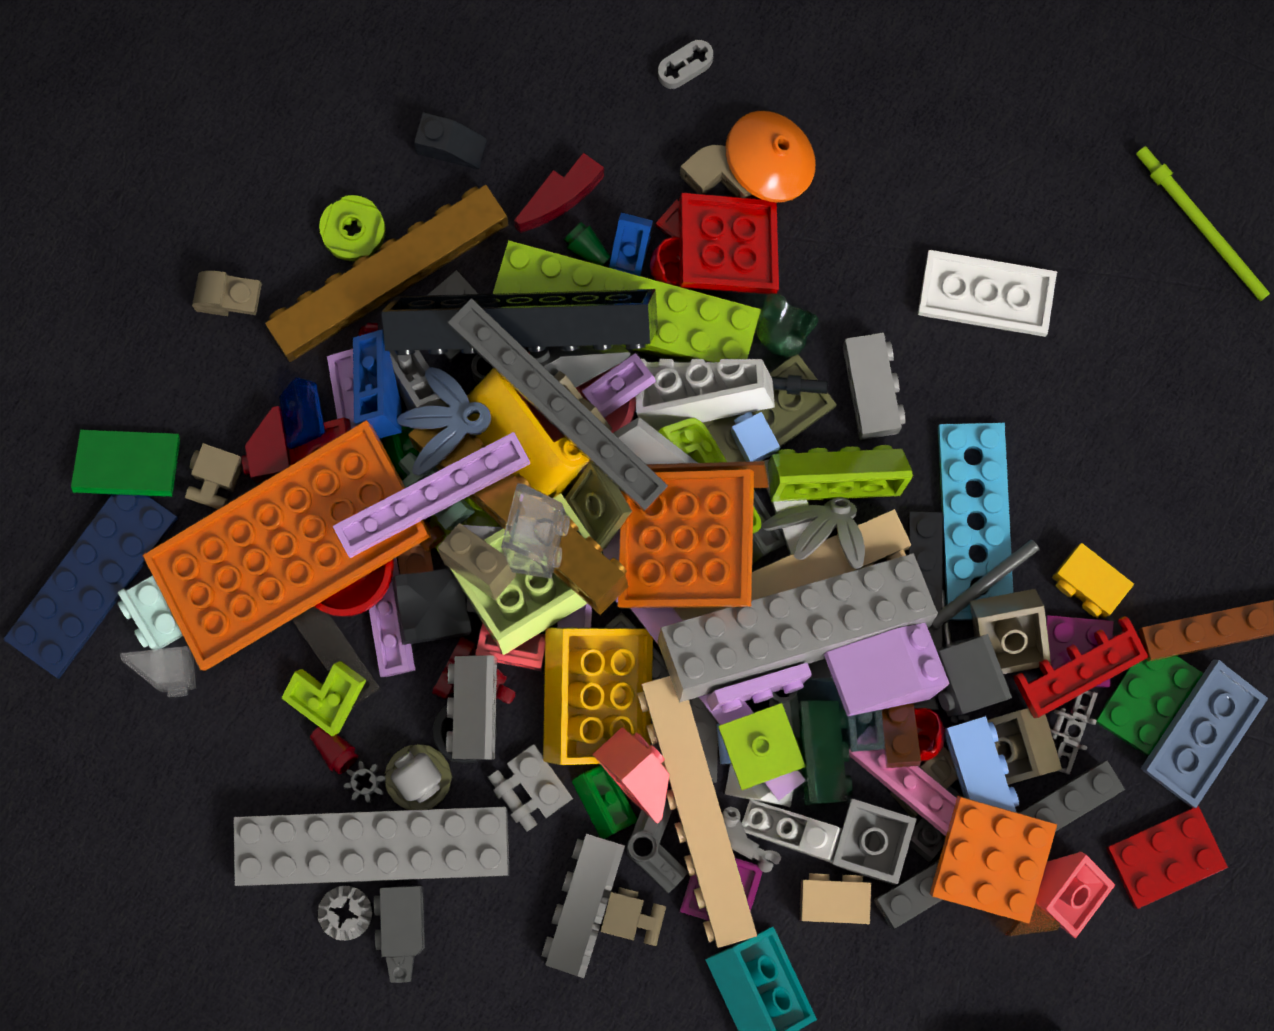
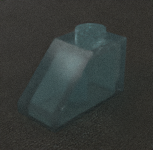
M844 709V719L851 752L885 750L882 709L847 716Z

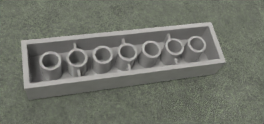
M913 553L751 601V607H729L661 627L658 644L680 703L780 670L825 659L824 654L828 651L896 628L926 623L927 628H930L938 613Z
M507 807L234 817L235 886L509 876Z

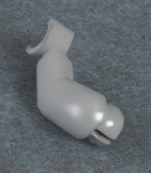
M735 807L724 809L722 816L732 850L751 860L755 858L758 860V866L761 871L770 872L774 864H779L781 860L780 854L771 850L764 851L759 848V844L747 838L740 821L741 815L738 809Z

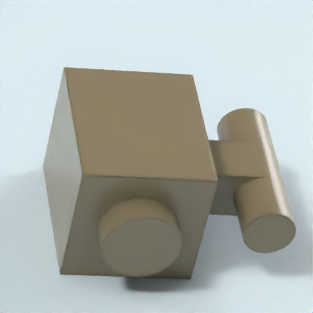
M203 443L200 451L196 450L190 462V469H193L191 474L195 479L204 482L202 489L189 486L185 498L215 509H220L227 505L228 499L216 494L219 488L234 492L243 468L242 458Z
M619 887L618 893L611 892L601 932L634 941L638 927L646 929L643 943L657 946L666 906L653 903L651 915H643L640 913L644 900L637 899L639 892Z

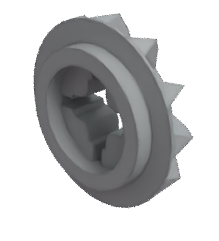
M336 887L327 892L319 904L318 921L323 931L336 940H352L359 937L366 931L371 922L372 907L370 901L362 891L355 887ZM349 898V911L359 917L358 919H346L340 928V916L331 911V908H343Z

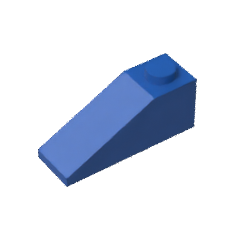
M383 330L353 338L354 424L358 426L367 420L373 426L379 439L402 433V425L397 423V418L402 414L401 400L390 352L385 351Z

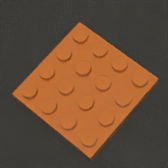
M749 469L654 472L668 487L645 511L621 490L632 512L620 528L619 562L627 570L625 575L629 587L618 597V607H751L754 471Z

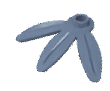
M433 367L425 371L426 379L436 395L450 407H418L401 414L397 418L398 424L409 428L436 429L447 427L434 436L418 455L412 468L413 474L417 476L428 472L442 462L458 446L466 433L471 435L482 434L491 423L490 411L484 404L479 402L469 403L467 395L458 382L446 372ZM477 413L480 415L476 421L468 420V417L472 414Z

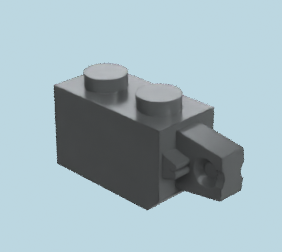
M423 886L380 888V895L374 896L375 916H380L381 929L375 930L376 950H381L382 957H386L391 983L411 982L414 956L419 955L425 948Z

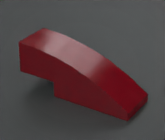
M583 153L565 177H562L553 170L514 220L515 229L520 233L531 230L561 216L573 208L604 178V167Z

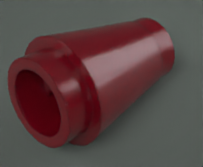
M320 727L315 729L310 735V739L330 771L335 770L338 774H342L358 759V755L354 752L355 747L339 735L331 736Z

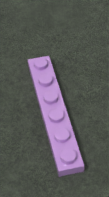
M512 432L337 523L333 528L348 557L351 558L530 464V460L515 433Z

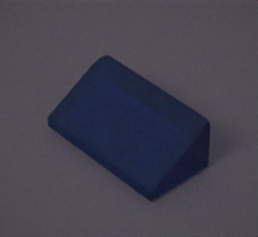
M295 377L279 396L289 449L297 448L321 437L325 433L316 383Z

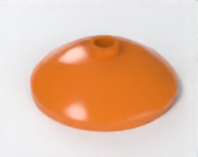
M755 111L741 117L729 131L726 140L727 162L736 180L749 193L769 202H787L800 196L810 186L816 166L814 151L807 136L793 121L775 112Z

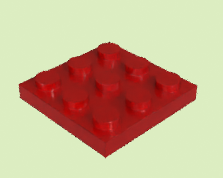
M682 193L679 198L680 287L776 294L779 290L777 202H769L762 199Z

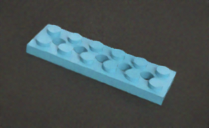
M1005 423L939 424L938 426L946 605L967 590L972 579L982 578L1011 555ZM972 448L980 452V464L970 465L965 461L964 452L967 449ZM969 481L979 482L983 487L982 496L977 498L969 496L965 489L966 483ZM978 513L982 515L985 525L981 530H973L969 527L967 523L969 514ZM973 545L983 547L986 551L985 561L981 563L972 561L969 557L970 547ZM1012 571L988 589L985 595L979 596L976 600L1013 593ZM970 604L949 621L972 620Z

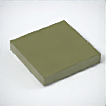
M592 461L589 462L565 497L586 531L602 549L608 546L632 512L618 486Z

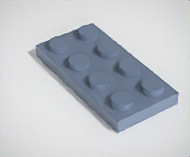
M1213 659L1142 765L1141 770L1188 806L1197 808L1268 698L1220 660Z

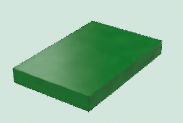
M80 430L71 483L73 493L172 497L180 446L179 434Z

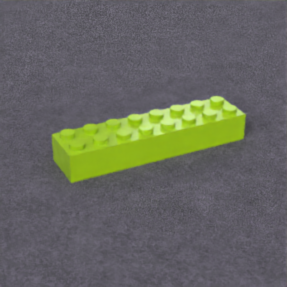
M509 240L493 294L656 289L657 331L651 343L646 344L645 348L632 350L665 359H673L676 362H691V359H704L705 362H720L721 359H748L761 309Z

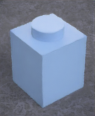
M748 412L734 420L736 425L732 426L730 433L746 462L762 461L779 451L780 446L762 412L756 415Z

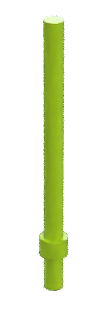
M1146 146L1139 150L1136 155L1152 173L1150 177L1153 181L1165 188L1256 298L1262 301L1267 297L1270 292L1171 176L1173 172L1165 163L1162 165Z

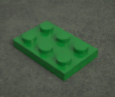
M1178 656L1147 662L1145 659L1126 670L1097 716L1096 723L1144 755L1149 756L1203 675V672Z

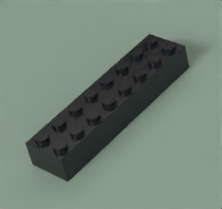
M656 289L396 296L382 311L385 351H395L397 355L414 354L415 350H428L429 354L447 353L448 349H461V353L466 354L477 353L448 325L451 318L471 298L522 347H526V350L529 352L544 351L546 347L559 346V349L562 351H573L579 349V346L592 345L594 350L611 349L613 345H626L627 349L645 348L646 344L651 343L658 328Z

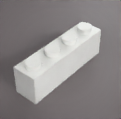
M641 359L654 376L656 382L636 395V413L638 417L657 431L662 427L689 418H696L701 422H707L775 407L773 381L762 359H721L720 362H705L704 359H691V362H674L673 359L646 362L645 359Z

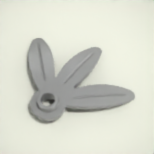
M839 497L826 502L824 506L807 505L790 508L772 516L761 525L764 530L772 531L813 521L806 527L797 542L794 557L798 560H803L811 555L836 527L840 545L850 566L855 569H860L863 566L865 555L864 540L859 527L853 520L856 516L857 508L848 499Z

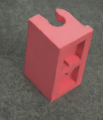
M482 624L475 656H495L497 663L542 671L545 658V634H537L503 655L485 625Z

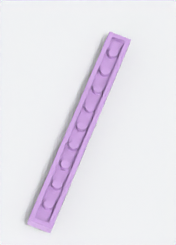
M353 349L329 355L327 360L337 419L343 417L350 419L351 429H353L357 425L354 424ZM394 558L393 577L399 575L397 558ZM391 580L390 586L382 599L369 609L380 677H389L415 671L411 644L402 645Z

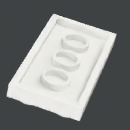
M929 250L926 258L918 315L1046 337L1049 329L1057 271Z

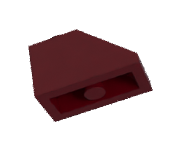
M279 406L271 408L246 443L247 455L241 456L245 475L250 474L251 479L255 483L266 481L291 466L284 415Z

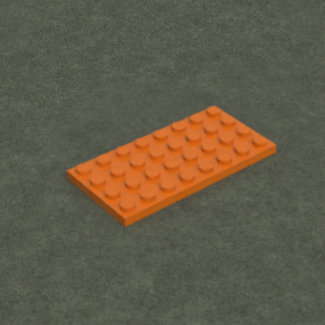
M367 420L143 555L200 670H208L431 537L429 530L422 520L351 558L348 557L333 526L406 488L373 426Z

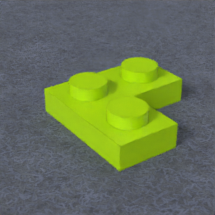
M342 661L333 664L324 684L320 683L303 669L294 672L282 699L329 735L334 736L340 732L366 679Z

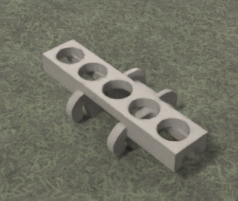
M1086 691L1075 697L1070 714L1065 713L1066 709L1061 708V711L1054 710V713L1058 716L1053 730L1050 729L1053 739H1056V737L1061 738L1057 749L1059 760L1061 756H1065L1069 760L1067 767L1058 770L1059 772L1069 775L1078 750L1087 751V746L1079 744L1086 724L1096 725L1097 722L1095 719H1089L1098 695L1096 692ZM1083 694H1087L1090 697L1088 706L1080 704ZM1077 710H1083L1085 715L1078 713ZM1064 718L1068 720L1064 732L1061 733L1060 729ZM1070 725L1079 727L1080 734L1077 737H1071L1068 734ZM1065 745L1073 747L1071 753L1064 751Z

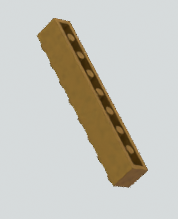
M487 185L480 189L478 187L469 189L462 195L461 201L453 206L451 204L442 206L435 212V217L425 223L423 221L415 223L407 230L408 234L402 238L388 240L380 247L381 251L371 257L368 255L363 256L355 261L351 270L343 275L341 273L332 275L325 281V286L315 292L314 290L307 291L297 299L298 303L288 309L283 307L272 313L269 317L270 320L265 324L289 362L297 359L508 226L507 215Z
M447 427L436 429L415 428L408 435L414 449L420 453L434 436ZM466 434L458 446L435 467L441 470L484 448L485 445L476 435L470 434L468 436ZM510 474L468 496L600 615L629 587L625 575L627 573L625 567L615 558L607 559L601 553L603 549L593 538L588 536L585 539L577 532L579 530L578 526L568 516L564 515L561 518L555 513V507L550 500L542 494L537 497L530 490L532 487L529 482L520 474L516 476Z

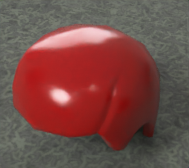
M680 238L664 239L653 251L649 266L651 274L656 281L680 287Z
M914 708L921 761L933 759L941 752L945 743L946 735L943 724L938 714L929 708Z

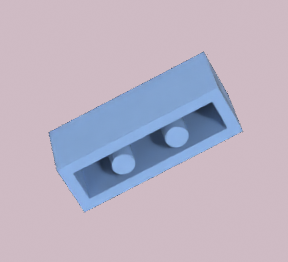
M985 716L944 729L948 749L964 798L1016 812L1015 807L1019 806V800L1014 787H1008L1005 774H1008L1009 770L1003 754L998 755L994 742L998 741V735L993 722L988 723Z

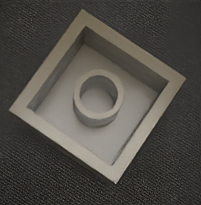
M1036 589L970 601L974 637L985 634L989 635L1003 674L1039 668V662L1045 659L1051 664L1045 609Z

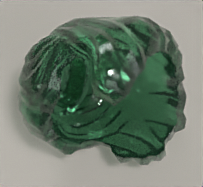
M771 293L766 296L757 322V334L761 344L770 352L782 356H796L805 347L807 336L817 325L818 317L809 311L789 305L781 294Z

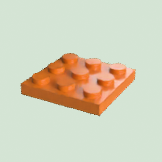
M957 796L930 895L1030 923L1057 824Z

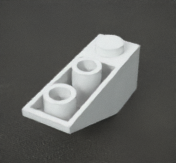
M751 799L742 821L743 828L747 834L831 863L833 862L842 831L840 827Z

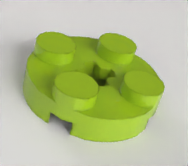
M348 195L342 197L341 200L336 201L333 205L331 203L324 210L319 225L320 234L327 250L337 258L345 261H357L366 255L369 257L373 256L382 245L386 230L381 212L369 199L357 195ZM352 221H357L361 231L355 233L354 236H349L348 231L344 230V226L351 225Z

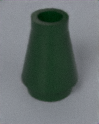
M580 222L564 238V241L569 245L567 249L587 262L602 266L611 257L590 225L586 227Z

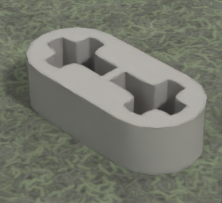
M695 40L664 58L658 67L659 82L668 89H676L705 72L713 62V49L711 45L704 40ZM697 50L698 53L705 52L703 62L695 59L688 63L693 58V51ZM683 66L678 70V78L674 79L673 76H665L667 74V67L676 70Z

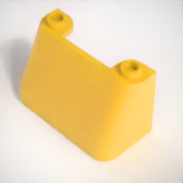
M494 368L468 394L469 403H482L489 409L491 414V423L487 430L482 434L476 435L484 443L485 447L512 432L515 433L530 460V464L512 473V475L520 474L531 485L532 488L530 490L537 497L542 494L551 500L574 486L590 460L566 437L553 442L516 389ZM477 413L472 414L468 417V420L476 421L480 415Z

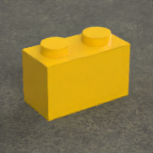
M1083 543L1074 548L1052 576L1057 581L1056 587L1062 593L1069 597L1076 596L1083 602V609L1096 618L1099 615L1102 618L1111 615L1134 585L1133 582Z

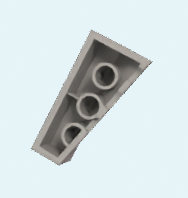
M586 834L584 840L577 839L572 858L578 860L574 873L567 872L562 891L568 892L564 905L557 904L552 924L558 925L554 938L547 936L541 955L547 958L546 966L581 978L585 977L625 845Z

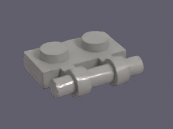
M534 744L507 763L515 775L506 780L501 772L497 770L488 777L495 787L493 791L496 796L503 798L513 812L511 817L516 823L520 822L526 832L537 825L530 814L537 808L540 809L545 818H548L573 799L549 764L543 761L542 754ZM519 784H522L532 798L526 804L521 802L513 790Z

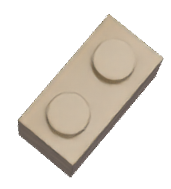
M809 873V880H801L799 921L870 924L871 883H864L863 876L843 875L841 882L829 881V874Z

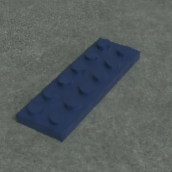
M112 494L3 640L59 679L120 598L118 591L123 588L126 590L144 566L146 561L143 555L159 546L179 518L149 496Z

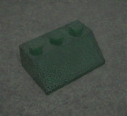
M801 701L798 704L800 718L799 748L806 766L801 769L802 776L805 778L803 782L804 805L848 802L847 796L852 795L851 775H845L844 762H849L848 742H842L841 729L846 728L845 709H839V701Z

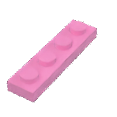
M870 727L848 750V755L946 836L957 798L918 766L886 768L883 738Z

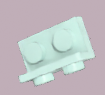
M153 575L129 590L123 588L118 591L122 599L118 602V605L127 619H134L138 626V629L134 631L135 635L144 648L149 646L157 652L183 636Z

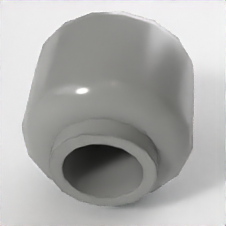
M409 751L394 762L397 769L393 771L391 780L407 801L416 800L418 803H421L440 789L438 783L442 775L426 753H418L413 756L411 751Z

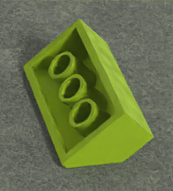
M880 445L874 447L873 450L861 451L859 447L852 446L842 448L837 452H828L826 448H814L809 450L808 453H795V450L784 449L777 451L776 454H772L768 462L771 502L823 500L839 497L900 496L913 477L912 469L903 449H892L890 445Z

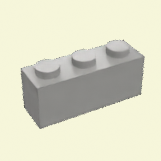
M884 333L845 339L842 347L859 439L864 440L898 434L902 428L901 424H905V412L902 404L897 405L895 393L899 392L900 388L897 373H891L889 361L894 360L891 342L885 341Z

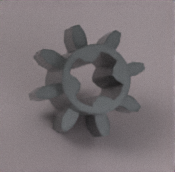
M359 761V770L354 772L347 769L346 772L352 777L351 782L344 784V788H353L355 792L352 795V799L354 801L360 795H364L366 802L371 803V795L376 792L383 795V791L378 787L379 782L385 781L386 777H377L375 774L378 770L377 764L372 765L370 770L365 768V764ZM368 774H371L369 781L373 783L370 789L364 787L360 791L361 784L357 781L360 775L367 777Z

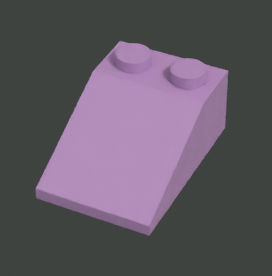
M926 623L896 628L836 648L824 654L847 716L930 700L950 684Z

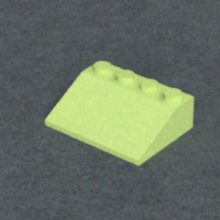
M561 493L550 500L555 507V513L561 518L564 515L568 516L578 526L579 530L577 532L585 539L590 536ZM504 528L484 540L512 561L517 575L496 600H493L451 569L503 655L587 604Z

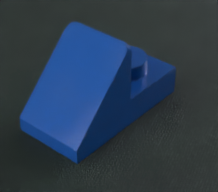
M621 213L609 268L641 276L651 238L652 220Z

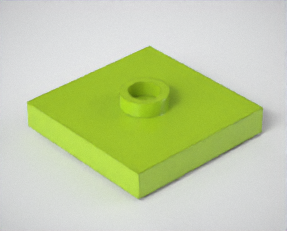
M782 703L718 726L741 791L806 767Z

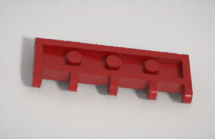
M1124 616L1118 620L1123 632L1110 639L1107 638L1105 632L1101 629L1094 632L1098 645L1082 654L1074 644L1067 647L1066 650L1071 660L1053 669L1047 659L1039 662L1043 675L1028 683L1022 673L1014 676L1015 683L1033 718L1043 716L1149 657L1128 617Z

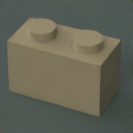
M460 523L438 546V551L445 565L493 600H496L517 576L512 561Z

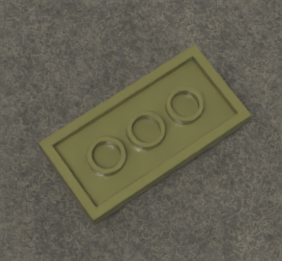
M798 353L769 373L773 377L788 378V375H802V379L818 380ZM773 390L775 407L752 413L756 415L762 412L781 448L833 410L837 404L828 393L801 392V395L787 394V391ZM741 415L702 422L709 430L727 462H746L730 433L732 426L736 425L734 420Z

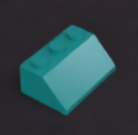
M774 927L758 933L757 937L743 940L705 959L738 1031H799L817 1020Z

